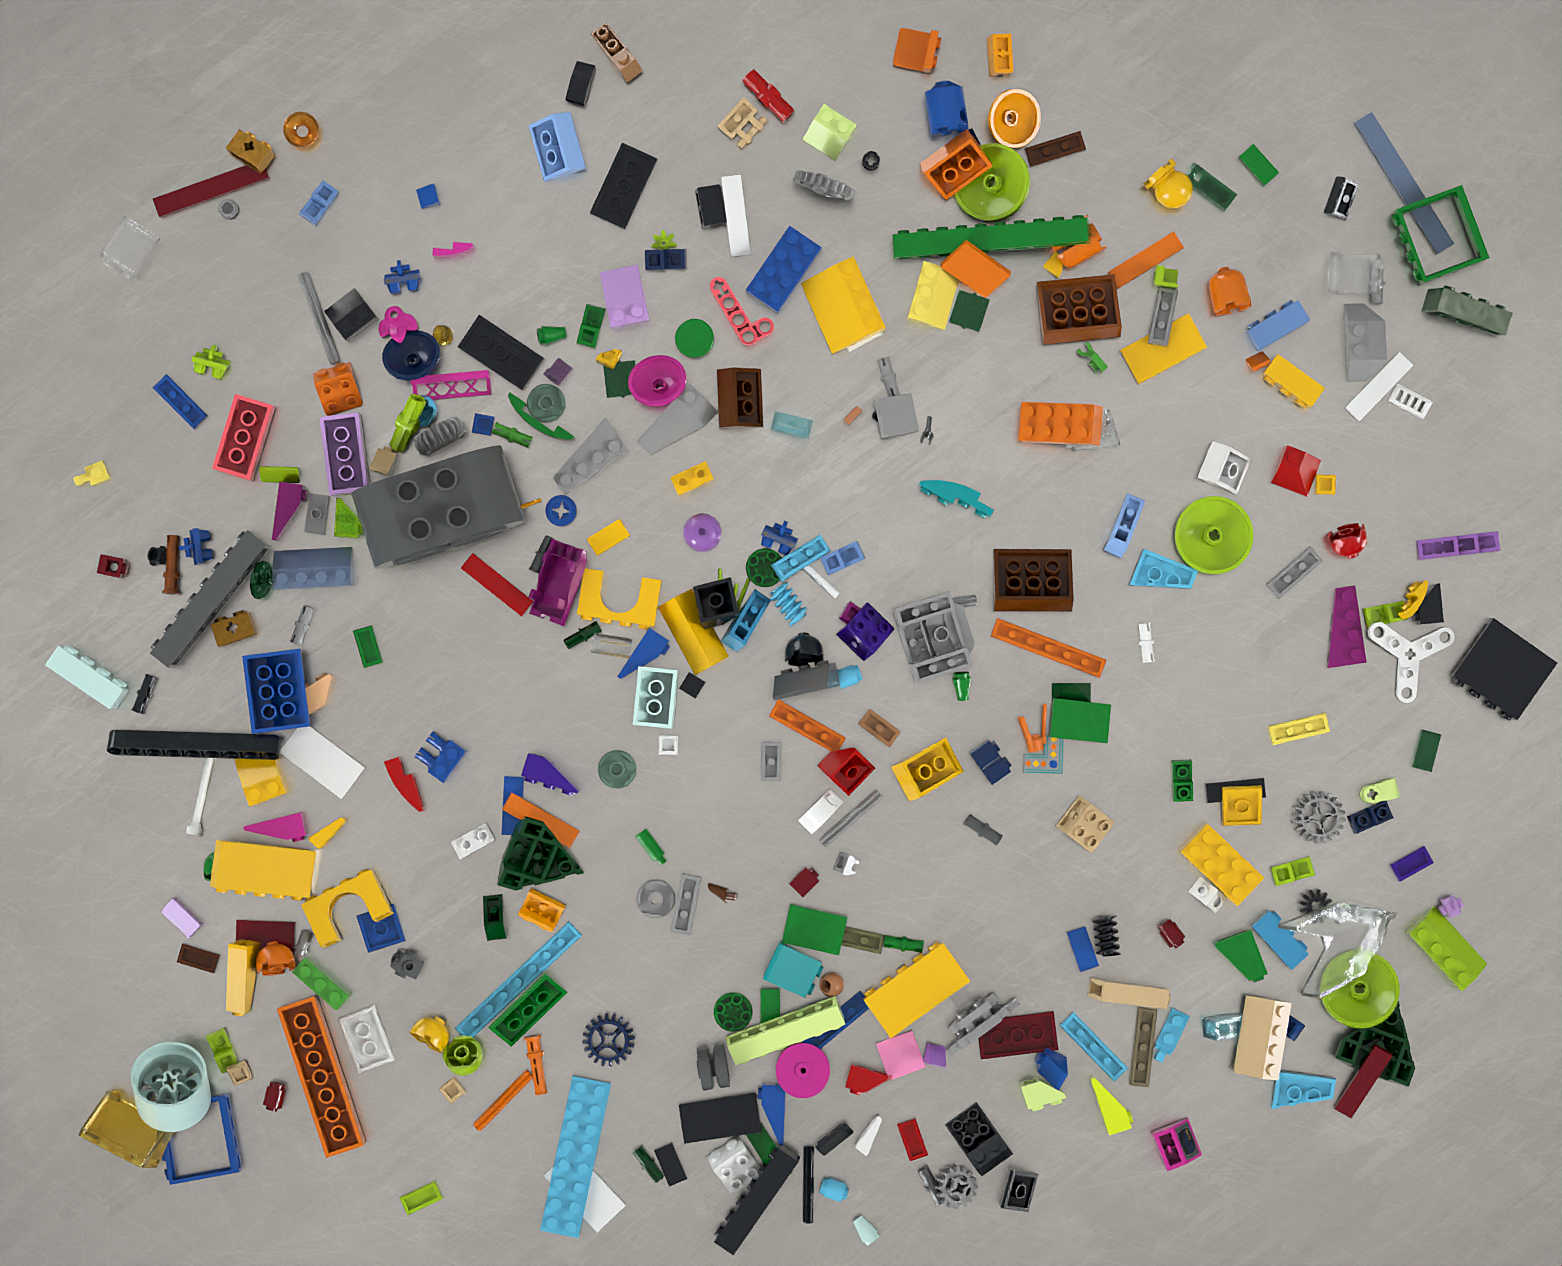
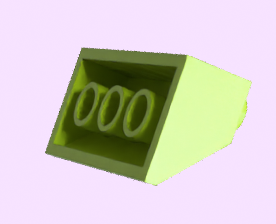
M1435 906L1406 931L1408 936L1460 991L1465 990L1477 979L1487 965L1486 961L1454 926L1441 915Z

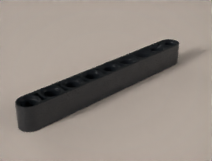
M112 730L109 732L107 752L113 755L276 760L280 755L282 739L273 734Z

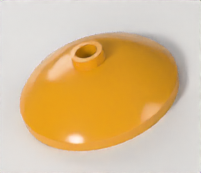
M1021 89L1006 90L997 96L991 105L988 116L989 129L994 139L999 144L1010 148H1019L1028 144L1037 134L1041 121L1040 108L1037 101L1030 93Z

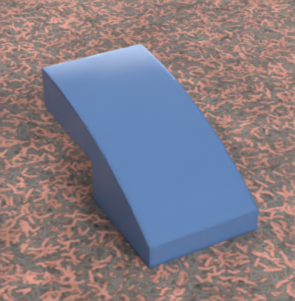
M323 180L311 194V198L301 209L299 215L313 225H316L339 191Z
M855 541L820 559L827 574L831 575L865 559V555L859 542Z

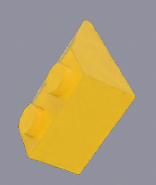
M946 737L891 767L908 801L926 795L964 772Z
M234 759L249 807L289 793L277 759Z

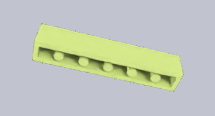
M836 996L726 1036L727 1047L735 1065L744 1064L751 1059L766 1056L770 1052L782 1050L794 1043H801L810 1037L820 1036L829 1030H836L845 1025L844 1015Z

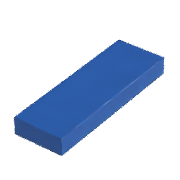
M167 374L152 387L194 430L208 417Z
M504 776L503 806L511 792L523 799L524 777ZM504 810L502 811L501 835H512L520 819Z

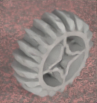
M451 417L439 422L414 438L415 448L419 451L420 455L433 453L463 436L465 433L464 425L458 417Z
M1312 791V798L1305 794L1304 796L1307 801L1299 799L1298 801L1302 806L1295 805L1294 807L1299 810V813H1293V816L1298 817V820H1294L1293 824H1300L1296 831L1303 829L1300 836L1305 837L1308 834L1307 841L1309 842L1314 837V843L1318 844L1320 838L1322 843H1326L1327 836L1332 841L1334 840L1332 833L1337 836L1340 835L1336 830L1337 827L1344 829V826L1340 825L1339 822L1346 821L1345 818H1340V815L1346 812L1345 810H1338L1343 804L1338 803L1335 805L1338 800L1337 797L1330 800L1331 793H1327L1324 797V791H1320L1319 797H1317L1316 791ZM1319 801L1329 804L1333 811L1324 812ZM1313 803L1312 814L1304 817L1305 810ZM1318 811L1319 814L1328 815L1324 816L1323 819H1321V822H1319V820L1311 819L1315 818V815H1317L1316 813H1318ZM1334 817L1332 826L1325 832L1326 821ZM1314 822L1317 829H1319V833L1310 831L1305 823Z

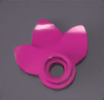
M391 306L385 311V318L379 323L378 331L381 337L390 334L393 340L402 343L407 332L406 330L415 331L418 327L412 315L404 313L400 307ZM392 313L398 314L396 318H391Z

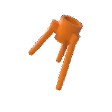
M1043 704L1041 737H1039L1038 733L1030 735L1024 716L1018 717L1029 752L1043 750V744L1047 743V704Z

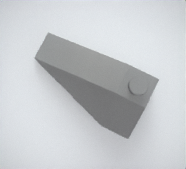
M689 383L681 395L665 409L639 438L637 443L652 455L694 431L703 428L718 411Z

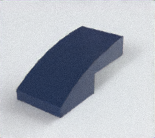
M686 249L645 250V270L687 268Z

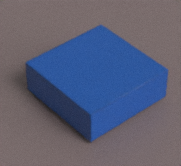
M475 413L472 433L491 436L495 417Z

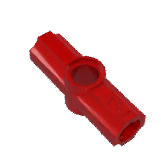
M755 69L750 71L742 80L756 95L757 100L765 108H769L782 122H785L795 112L793 107L781 97V93L771 83L768 84Z

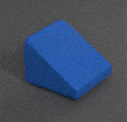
M434 183L416 190L421 209L440 204Z
M1289 1015L1286 1036L1295 1041L1305 1025Z

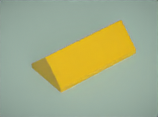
M692 589L658 607L695 675L729 657L714 628H703L700 622L695 594Z

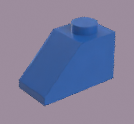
M1045 1048L1043 1053L1040 1052L1036 1058L1037 1072L1055 1089L1059 1090L1068 1076L1067 1057L1049 1048Z

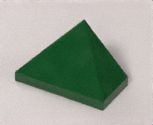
M1052 683V701L1053 698L1091 702V683Z

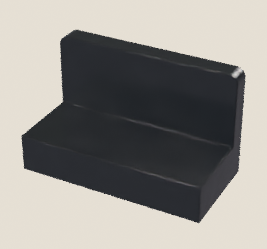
M717 184L698 187L695 190L701 228L705 229L710 228L711 225L726 223L727 219L721 186Z

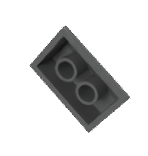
M828 660L817 662V667L813 668L809 664L800 666L799 671L795 672L792 671V668L782 670L781 675L775 676L773 700L840 686L836 664H829Z

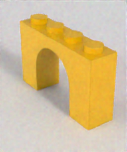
M585 568L577 615H581V619L592 621V618L595 617L600 618V622L609 624L612 623V620L620 621L619 625L631 627V623L639 624L638 628L647 630L650 626L655 627L662 580L642 577L636 605L627 612L616 613L610 611L604 605L601 598L604 571Z
M364 869L357 873V877L353 879L346 878L340 882L339 886L335 888L328 887L322 891L323 894L317 897L315 895L305 899V903L301 904L320 947L325 949L342 940L333 922L332 910L335 903L343 896H360L375 922L394 914L375 872L371 869Z

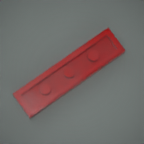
M474 553L461 566L463 571L521 617L533 603V600L528 598V596Z

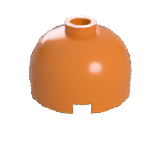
M276 941L267 943V946L257 953V974L261 971L263 976L284 974V969L289 968V971H292L295 968L293 952L287 946L278 944Z

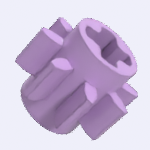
M1453 894L1440 900L1442 905L1438 906L1441 915H1447L1448 918H1452L1462 913L1460 908L1464 907L1461 898H1455Z

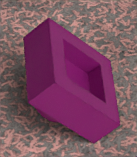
M850 601L845 606L839 619L848 624L861 608Z

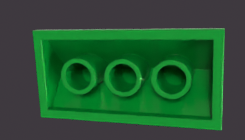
M546 971L488 1028L512 1047L567 994V991Z

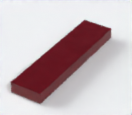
M1375 1044L1334 1106V1109L1352 1119L1392 1058V1053Z

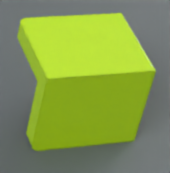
M1157 265L1154 272L1153 287L1177 289L1178 270Z

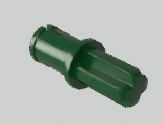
M594 621L582 629L579 628L578 632L565 638L563 641L566 647L570 649L583 641L587 642V639L602 632L597 621Z
M643 1146L632 1153L642 1165L641 1169H645L654 1183H658L663 1179L664 1175L655 1165V1160L649 1157Z

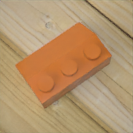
M968 129L920 163L925 176L945 200L993 166Z

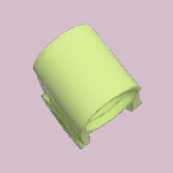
M1395 778L1364 786L1360 791V798L1366 803H1376L1400 797ZM1370 791L1374 792V795H1372L1371 797H1367V794L1370 793Z

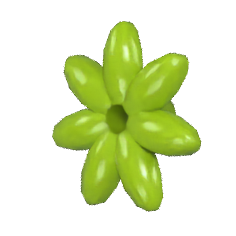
M662 230L661 237L653 235L657 242L653 243L651 247L670 249V247L677 246L675 242L671 241L674 234L666 237L665 231Z

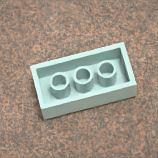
M58 646L45 666L107 708L117 709L130 691L126 687L127 683L119 678L113 679L110 676L111 672L105 668L94 666L95 662L87 656L78 655L79 651L73 646Z

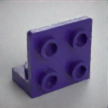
M867 602L836 635L865 661L894 631V627Z

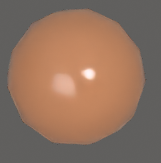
M832 972L825 974L821 978L820 989L824 995L834 997L842 993L844 981L840 975Z

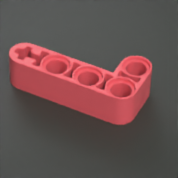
M716 277L711 280L710 290L744 346H753L773 333L774 324L769 318L764 317L751 324L724 278ZM717 282L719 284H724L722 286V290L724 293H726L727 291L729 292V294L723 295L720 299L718 298L721 296L720 291L718 289L714 290V288L716 287L715 283ZM732 299L734 301L733 307L725 308L723 306L724 300ZM735 316H742L744 322L741 325L734 324L733 318ZM767 322L771 328L768 332H763L759 328L760 324ZM746 332H751L754 335V339L751 342L744 341L743 335Z

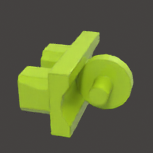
M214 344L211 346V349L204 348L203 353L196 352L191 362H194V372L204 374L206 367L209 366L213 368L211 376L218 379L223 377L231 361L223 359V353L218 352L217 345Z

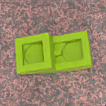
M1399 601L1364 608L1366 628H1369L1375 622L1388 624L1403 621L1398 613L1402 610L1401 606L1405 602Z
M1310 856L1271 867L1276 886L1316 875Z
M225 1028L206 1035V1039L214 1053V1059L222 1074L227 1072V1067L239 1062Z

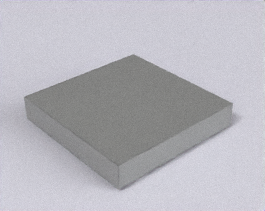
M911 393L874 400L882 438L919 431Z

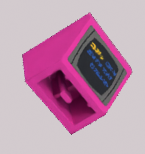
M1188 1118L1152 1131L1153 1138L1167 1171L1186 1165L1202 1155Z

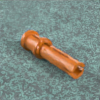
M540 1034L524 1037L528 1051L526 1057L530 1059L535 1095L547 1094L541 1058L544 1052L541 1050Z

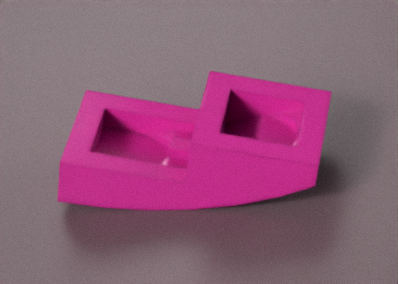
M453 242V249L433 248L432 256L434 258L460 256L474 250L473 243Z

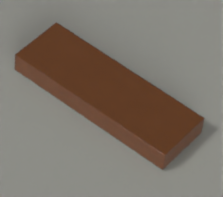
M1081 131L1027 147L1024 150L1031 168L1085 151L1086 147Z

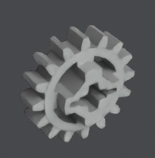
M954 1165L953 1169L947 1167V1173L941 1171L942 1179H936L940 1182V1185L935 1186L936 1189L940 1190L936 1194L937 1197H942L940 1202L946 1204L947 1207H954L955 1209H959L960 1205L966 1207V1202L972 1203L971 1196L977 1195L973 1190L978 1188V1186L973 1184L977 1180L971 1177L973 1172L967 1171L965 1167L960 1168ZM957 1174L962 1175L964 1179H960ZM948 1196H954L956 1200H952Z

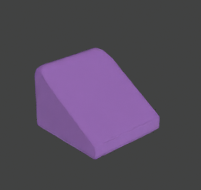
M927 1043L923 1062L946 1067L945 1046Z

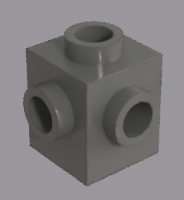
M406 948L405 951L398 949L397 953L391 958L390 967L395 970L394 974L402 978L408 976L417 979L424 961L416 956V952Z

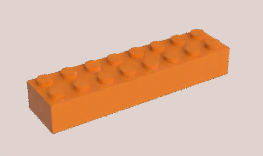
M317 995L277 1008L325 1157L328 1158L364 1146L366 1141Z

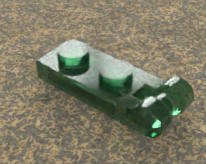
M1193 162L1190 166V171L1186 175L1192 182V187L1225 211L1237 194L1198 164ZM1196 174L1202 176L1199 181L1194 179Z

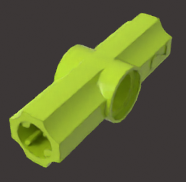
M416 394L409 396L404 410L395 420L396 429L389 443L391 449L402 453L406 451L412 435L417 432L421 424L419 418L426 404L424 397Z

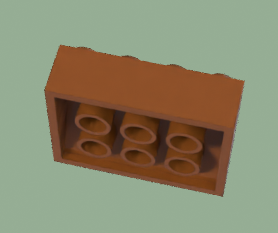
M1115 274L1037 282L1043 344L1121 337L1122 324Z

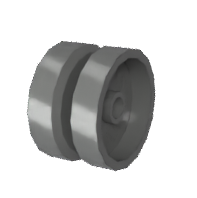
M724 1044L714 1045L713 1058L710 1057L707 1047L697 1048V1069L703 1091L714 1088L713 1077L715 1076L720 1088L730 1087Z

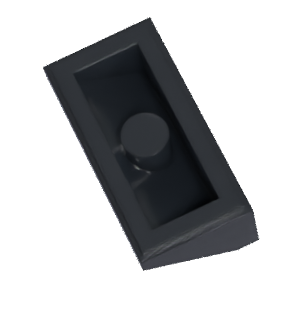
M1337 176L1324 213L1347 220L1359 184L1346 177Z
M844 1121L815 1144V1148L825 1156L854 1132L848 1123Z

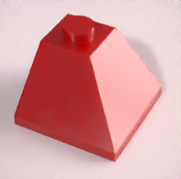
M1287 445L1283 449L1271 483L1308 497L1321 460L1307 452Z
M856 748L832 751L817 765L848 796L875 769Z

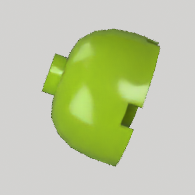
M471 1036L455 1037L452 1039L453 1042L449 1045L447 1044L444 1048L443 1060L448 1069L454 1074L461 1076L471 1075L481 1066L483 1060L482 1048Z

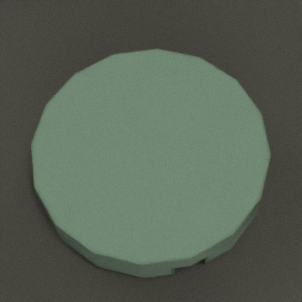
M540 384L534 387L527 398V408L530 415L543 423L557 420L563 414L566 407L562 391L551 384Z
M623 750L607 752L598 764L600 780L610 788L620 789L626 787L636 776L637 767L635 760L629 753Z

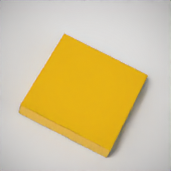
M1262 786L1222 787V825H1262Z

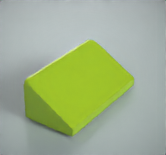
M259 467L262 482L300 483L301 469L299 467Z

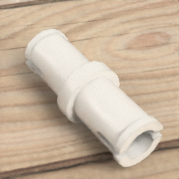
M1150 622L1138 624L1142 663L1155 661L1152 645L1154 640H1152Z

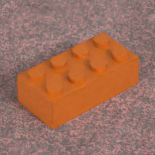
M1022 402L1019 441L1042 444L1100 446L1103 407L1095 404Z

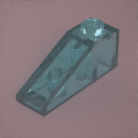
M1243 1013L1219 1014L1202 1018L1203 1037L1218 1041L1239 1036Z

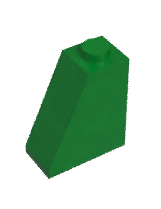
M1247 929L1212 942L1214 947L1247 980L1258 982L1264 979V975L1268 974L1252 930Z

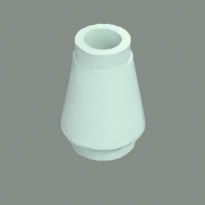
M860 1216L853 1222L862 1242H865L867 1246L880 1237L878 1235L879 1231L863 1216Z

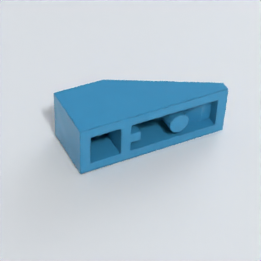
M756 589L753 590L740 609L739 615L734 618L721 642L735 652L744 647L771 600Z

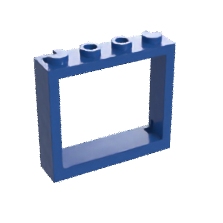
M228 1093L211 1096L210 1103L219 1101L230 1166L178 1175L170 1132L158 1130V1139L163 1145L161 1157L163 1161H166L167 1167L164 1173L170 1185L238 1173L242 1170Z

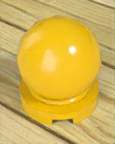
M1171 158L1168 161L1169 165L1161 166L1143 185L1148 190L1151 187L1155 189V197L1164 207L1176 209L1188 203L1192 196L1193 187L1186 174L1175 170L1174 167L1177 163Z

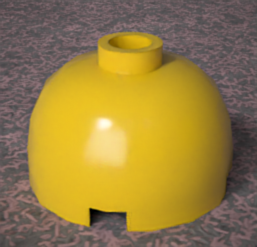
M437 1016L434 1019L430 1017L419 1019L409 1032L417 1041L428 1045V1048L438 1053H442L449 1041V1032L444 1026L445 1021Z

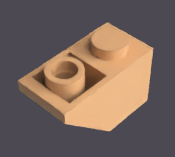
M323 673L315 678L316 682L312 685L309 683L305 684L309 714H312L328 703L334 678L332 674L326 675V673Z

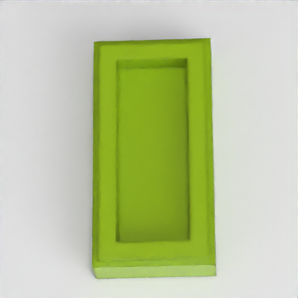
M433 1181L399 1197L408 1216L442 1200L443 1196L436 1181Z

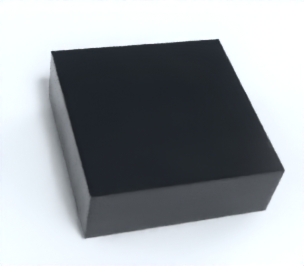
M689 672L679 689L696 699L706 682Z

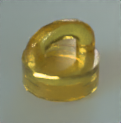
M437 325L433 330V337L437 340L438 344L451 343L453 335L448 326Z

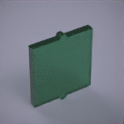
M959 290L949 323L962 326V329L968 328L979 332L990 299L978 296L976 293L971 294Z
M618 360L614 369L603 365L607 398L620 396L624 398L625 396L632 395L629 390L628 379L632 369L636 366L635 360L623 362Z

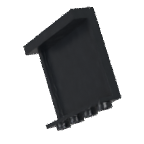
M1490 618L1485 624L1487 625L1458 668L1450 676L1454 678L1453 682L1458 686H1465L1470 689L1469 693L1477 699L1479 697L1483 698L1486 701L1484 704L1489 708L1500 710L1502 712L1500 715L1508 721H1511V719L1518 720L1555 668L1557 662L1495 618Z

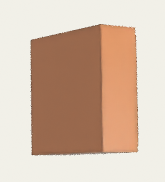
M855 406L844 418V422L849 426L862 413V410Z

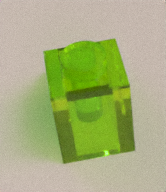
M336 498L334 537L360 539V535H363V530L359 517L342 498Z

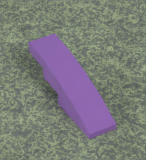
M1499 531L1418 540L1420 560L1501 551Z

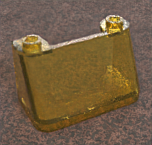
M112 1089L111 1091H106L82 1126L79 1136L138 1167L157 1168L173 1132L159 1131L147 1125L139 1116L137 1108L125 1102L121 1092Z

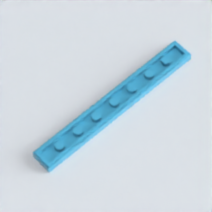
M570 921L567 922L455 1027L456 1031L461 1036L474 1037L573 945L582 934Z

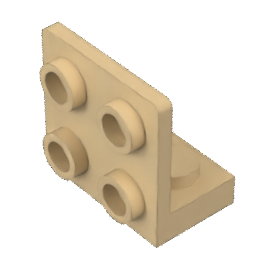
M1079 795L1056 827L1092 853L1115 822Z

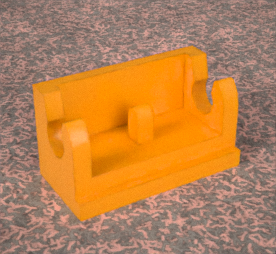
M1011 34L990 35L987 37L989 77L999 74L1006 76L1013 73Z

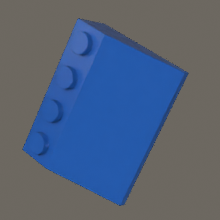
M301 649L242 656L252 734L309 727L310 720Z

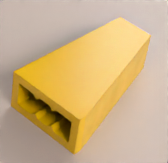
M241 939L228 945L226 1011H231L232 1015L244 1016L245 1013L251 1011L256 977V956L259 952L260 942Z

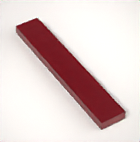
M245 165L153 198V202L158 216L161 218L270 178L266 168L260 174Z

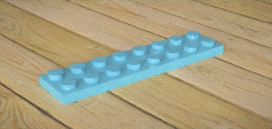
M572 1076L540 1231L579 1238L611 1083Z

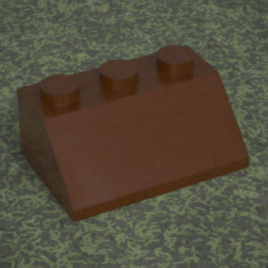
M736 367L717 369L719 428L763 427L761 369Z

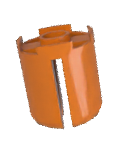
M1093 223L1089 224L1090 234L1092 235L1090 236V244L1074 245L1059 254L1057 257L1061 264L1068 268L1074 267L1107 248L1106 246L1102 247L1099 243L1102 238ZM1058 246L1052 248L1054 252H1059L1060 250L1068 246Z

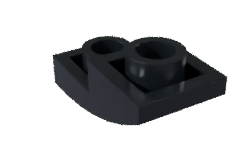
M580 61L576 62L569 82L566 101L585 105L590 92V83L596 71L595 65Z

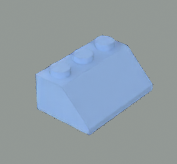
M570 112L551 114L529 125L544 181L574 174L586 168Z

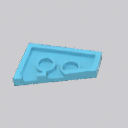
M1143 549L1129 585L1191 589L1198 571Z
M1280 1070L1279 1080H1275L1271 1108L1277 1109L1282 1106H1294L1299 1103H1312L1333 1099L1336 1078Z

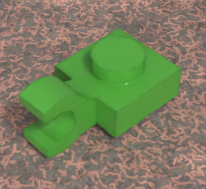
M1086 342L1085 346H1087L1088 351L1084 353L1081 349H1077V353L1082 357H1088L1091 361L1088 363L1095 372L1099 371L1101 374L1108 366L1092 349L1091 344Z

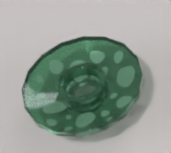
M266 561L257 563L250 578L251 594L254 598L260 600L268 594L273 585L272 568Z

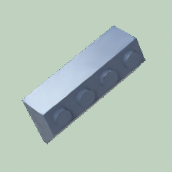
M352 547L274 551L272 566L273 589L354 586Z

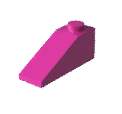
M303 812L243 826L245 831L285 840L292 839V842L304 840L303 836L308 835Z

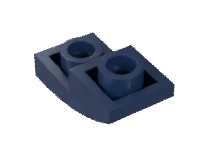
M1381 801L1347 816L1354 834L1394 818L1387 801Z

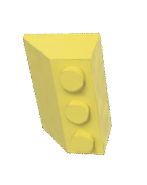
M924 261L907 320L945 330L959 280L941 268L940 265Z

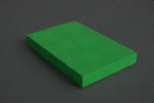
M1053 698L1049 737L1108 743L1111 704Z
M790 904L782 943L839 956L848 917Z

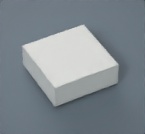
M658 735V755H678V735Z

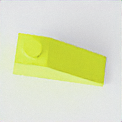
M1094 1076L1090 1077L1108 1134L1113 1135L1131 1129L1130 1123H1133L1131 1112H1127Z

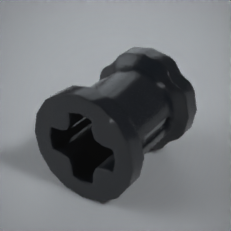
M868 151L863 156V167L868 171L876 170L879 166L880 157L876 152ZM870 157H873V160L876 161L872 165H869V162L866 161Z

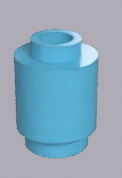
M850 665L837 670L841 689L858 684V681L863 680L858 665Z
M823 1178L819 1193L823 1194V1197L841 1202L842 1199L846 1200L849 1188H846V1183L831 1178Z

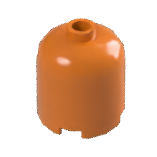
M1222 267L1218 269V273H1215L1210 278L1209 291L1213 311L1216 315L1231 314L1230 310L1239 308V312L1252 306L1243 273L1229 267Z

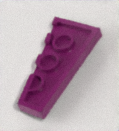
M1356 587L1335 588L1327 668L1367 663Z

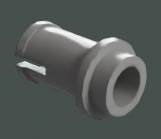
M301 930L297 945L293 947L295 948L294 952L305 956L309 952L307 949L313 934Z

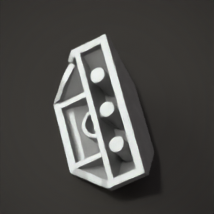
M1364 303L1344 304L1347 382L1367 381L1387 360L1385 320Z

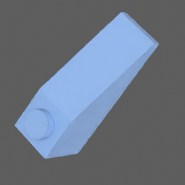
M1127 493L1104 551L1122 558L1130 543L1145 500Z

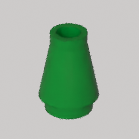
M541 326V328H537L539 344L544 343L546 345L566 338L565 327Z
M955 672L952 680L957 700H969L971 676H969V672Z

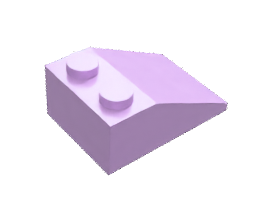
M638 264L600 272L611 329L650 322Z

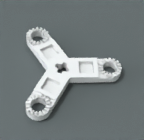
M1381 622L1371 624L1368 629L1370 639L1398 658L1395 693L1398 700L1405 703L1412 702L1417 694L1419 660L1450 646L1455 638L1453 631L1446 627L1438 628L1411 642ZM1379 626L1383 629V634L1377 638L1373 632ZM1445 631L1449 634V638L1446 642L1442 643L1439 636ZM1411 648L1414 656H1410V659H1408V656H1405V652H1408ZM1405 687H1408L1411 691L1408 698H1403L1401 695Z

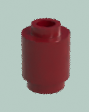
M1171 919L1158 927L1159 934L1169 948L1174 946L1176 949L1185 943L1183 939L1186 936Z
M270 1081L263 1101V1105L266 1106L267 1110L277 1112L278 1109H282L286 1093L285 1084Z

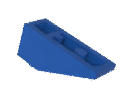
M649 628L617 677L622 679L638 670V666L643 667L661 654L664 656L670 648L668 645L669 640Z
M762 1083V1088H758V1099H761V1105L779 1145H783L785 1091L779 1083Z

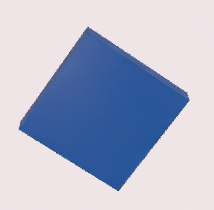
M395 904L390 905L394 914L378 922L372 919L369 912L357 915L368 953L406 941Z

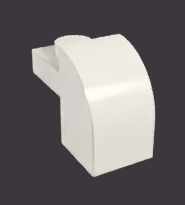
M829 789L798 821L813 834L841 806L843 801Z

